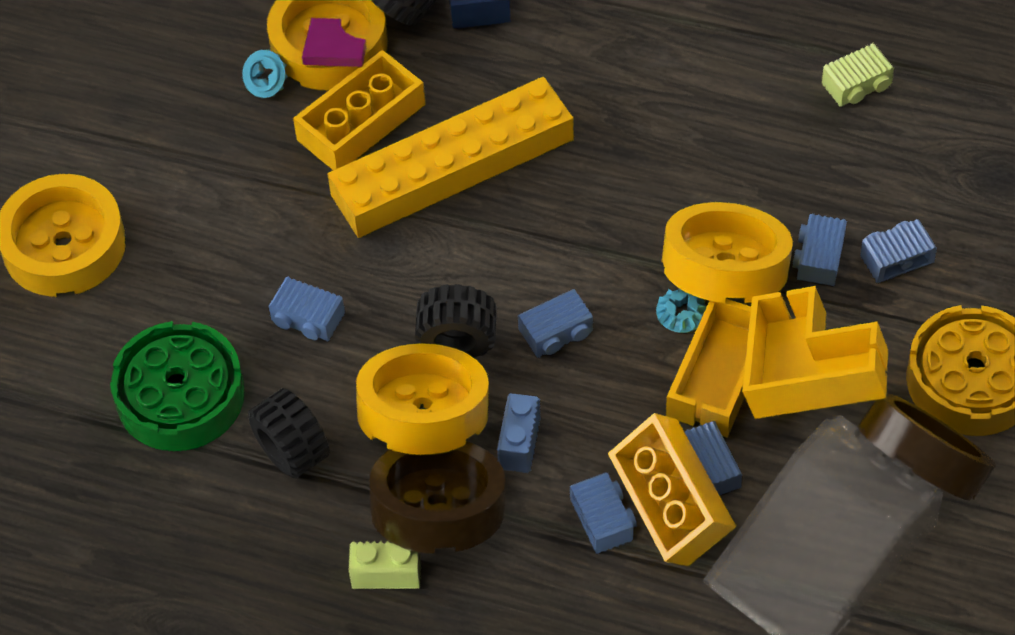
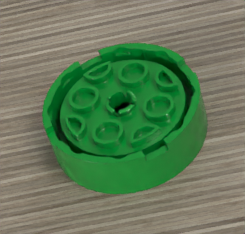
M173 321L149 327L129 340L118 353L113 363L114 370L110 388L119 418L129 434L149 447L164 451H185L204 446L224 434L235 422L242 409L245 387L237 353L225 336L207 325L192 322V325H174ZM174 374H182L184 376L182 384L167 383V381Z

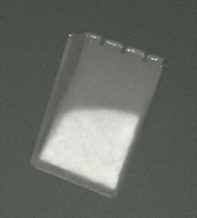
M834 415L831 420L827 417L796 449L704 578V584L772 635H838L937 524L944 492L916 474L911 477L912 469L897 458L893 460L888 455L883 457L884 452L872 444L862 433L856 438L855 436L859 431L858 427L841 415L837 417Z

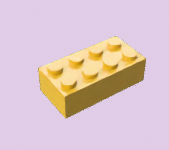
M381 50L365 62L362 67L356 69L293 117L297 141L332 170L345 166L360 157L426 105L424 83L385 51Z
M654 413L608 453L665 562L689 566L737 527L677 419Z

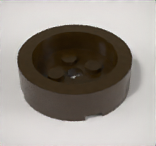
M886 392V398L873 401L857 426L859 431L872 444L893 460L897 458L912 469L911 472L967 501L974 500L996 467L995 462L983 450L962 434L914 404Z
M466 442V445L460 448L429 455L406 454L388 450L375 462L370 472V511L372 523L384 538L402 548L435 554V549L454 547L455 552L467 550L489 539L496 533L503 522L505 513L504 470L491 453L475 444Z

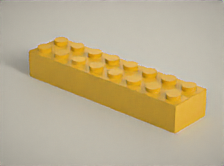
M543 76L327 173L330 193L352 230L360 238L573 141V117Z

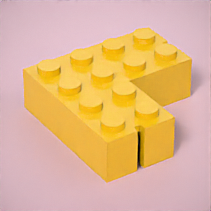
M816 286L787 291L786 296L796 317L794 319L790 316L781 292L752 297L742 392L754 419L886 398L887 375L885 371H887L888 347L878 322L825 330L827 313Z
M727 298L725 303L709 301L668 392L666 401L667 417L677 419L694 426L696 421L700 422L702 426L705 423L715 421L722 436L728 438L745 398L742 390L751 306Z

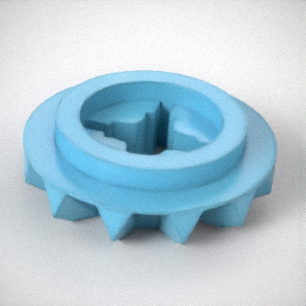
M270 50L254 52L248 57L243 67V81L246 88L257 97L267 98L275 96L278 91L284 89V81L288 78L285 74L286 64L282 62L279 54ZM264 68L273 69L271 74L268 75L269 81L267 79H257L264 73Z
M680 288L675 291L668 289L666 295L659 297L656 314L659 322L665 328L678 333H686L697 329L706 310V304L704 299L686 293ZM687 303V310H683L676 316V306L681 307Z

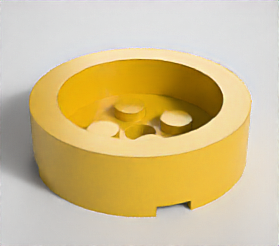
M276 0L268 15L267 31L271 51L279 54L282 62L286 64L285 74L300 82V85L305 88L330 90L359 68L303 65L302 54L311 18L341 19V26L346 33L356 38L366 39L367 48L363 64L381 50L387 51L388 39L385 13L371 0Z
M55 174L36 179L13 193L0 210V253L10 276L20 286L33 293L57 297V293L74 291L75 294L85 292L107 279L117 268L123 257L126 246L125 229L117 202L103 185L88 177L74 174ZM71 237V241L67 245H56L57 238L60 240Z
M702 203L686 207L676 212L668 220L665 228L661 262H663L665 267L664 274L686 293L719 303H725L726 298H743L744 303H752V297L777 293L785 286L788 278L793 240L785 225L766 212L734 203Z
M962 305L942 310L926 320L914 336L906 371L907 387L914 404L962 435L986 436L1000 433L1015 425V317L988 306L981 305V309H962ZM977 358L984 363V368H969L967 360Z
M438 344L402 345L375 355L363 365L358 373L356 395L359 426L371 440L377 438L387 443V449L416 455L444 453L466 445L467 438L473 434L479 435L486 426L488 420V376L483 366L475 358L463 351ZM420 404H424V408H427V409H418V408H420Z

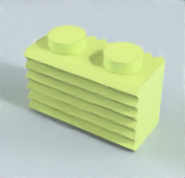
M872 43L870 46L861 48L859 51L856 50L855 53L846 55L844 58L836 59L829 65L826 64L823 67L822 85L832 95V98L835 99L839 107L848 103L856 104L867 94L886 90L892 83L894 67L876 45Z
M353 541L350 544L349 576L352 589L420 588L421 561L419 552L402 548L388 541L385 544L382 541L378 544L375 541L371 544L368 541L364 544L361 541L357 544Z

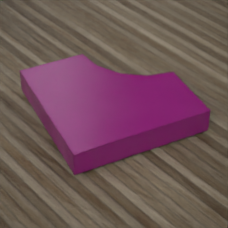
M311 18L302 54L303 65L362 67L367 48L366 39L356 38L346 33L341 26V19Z

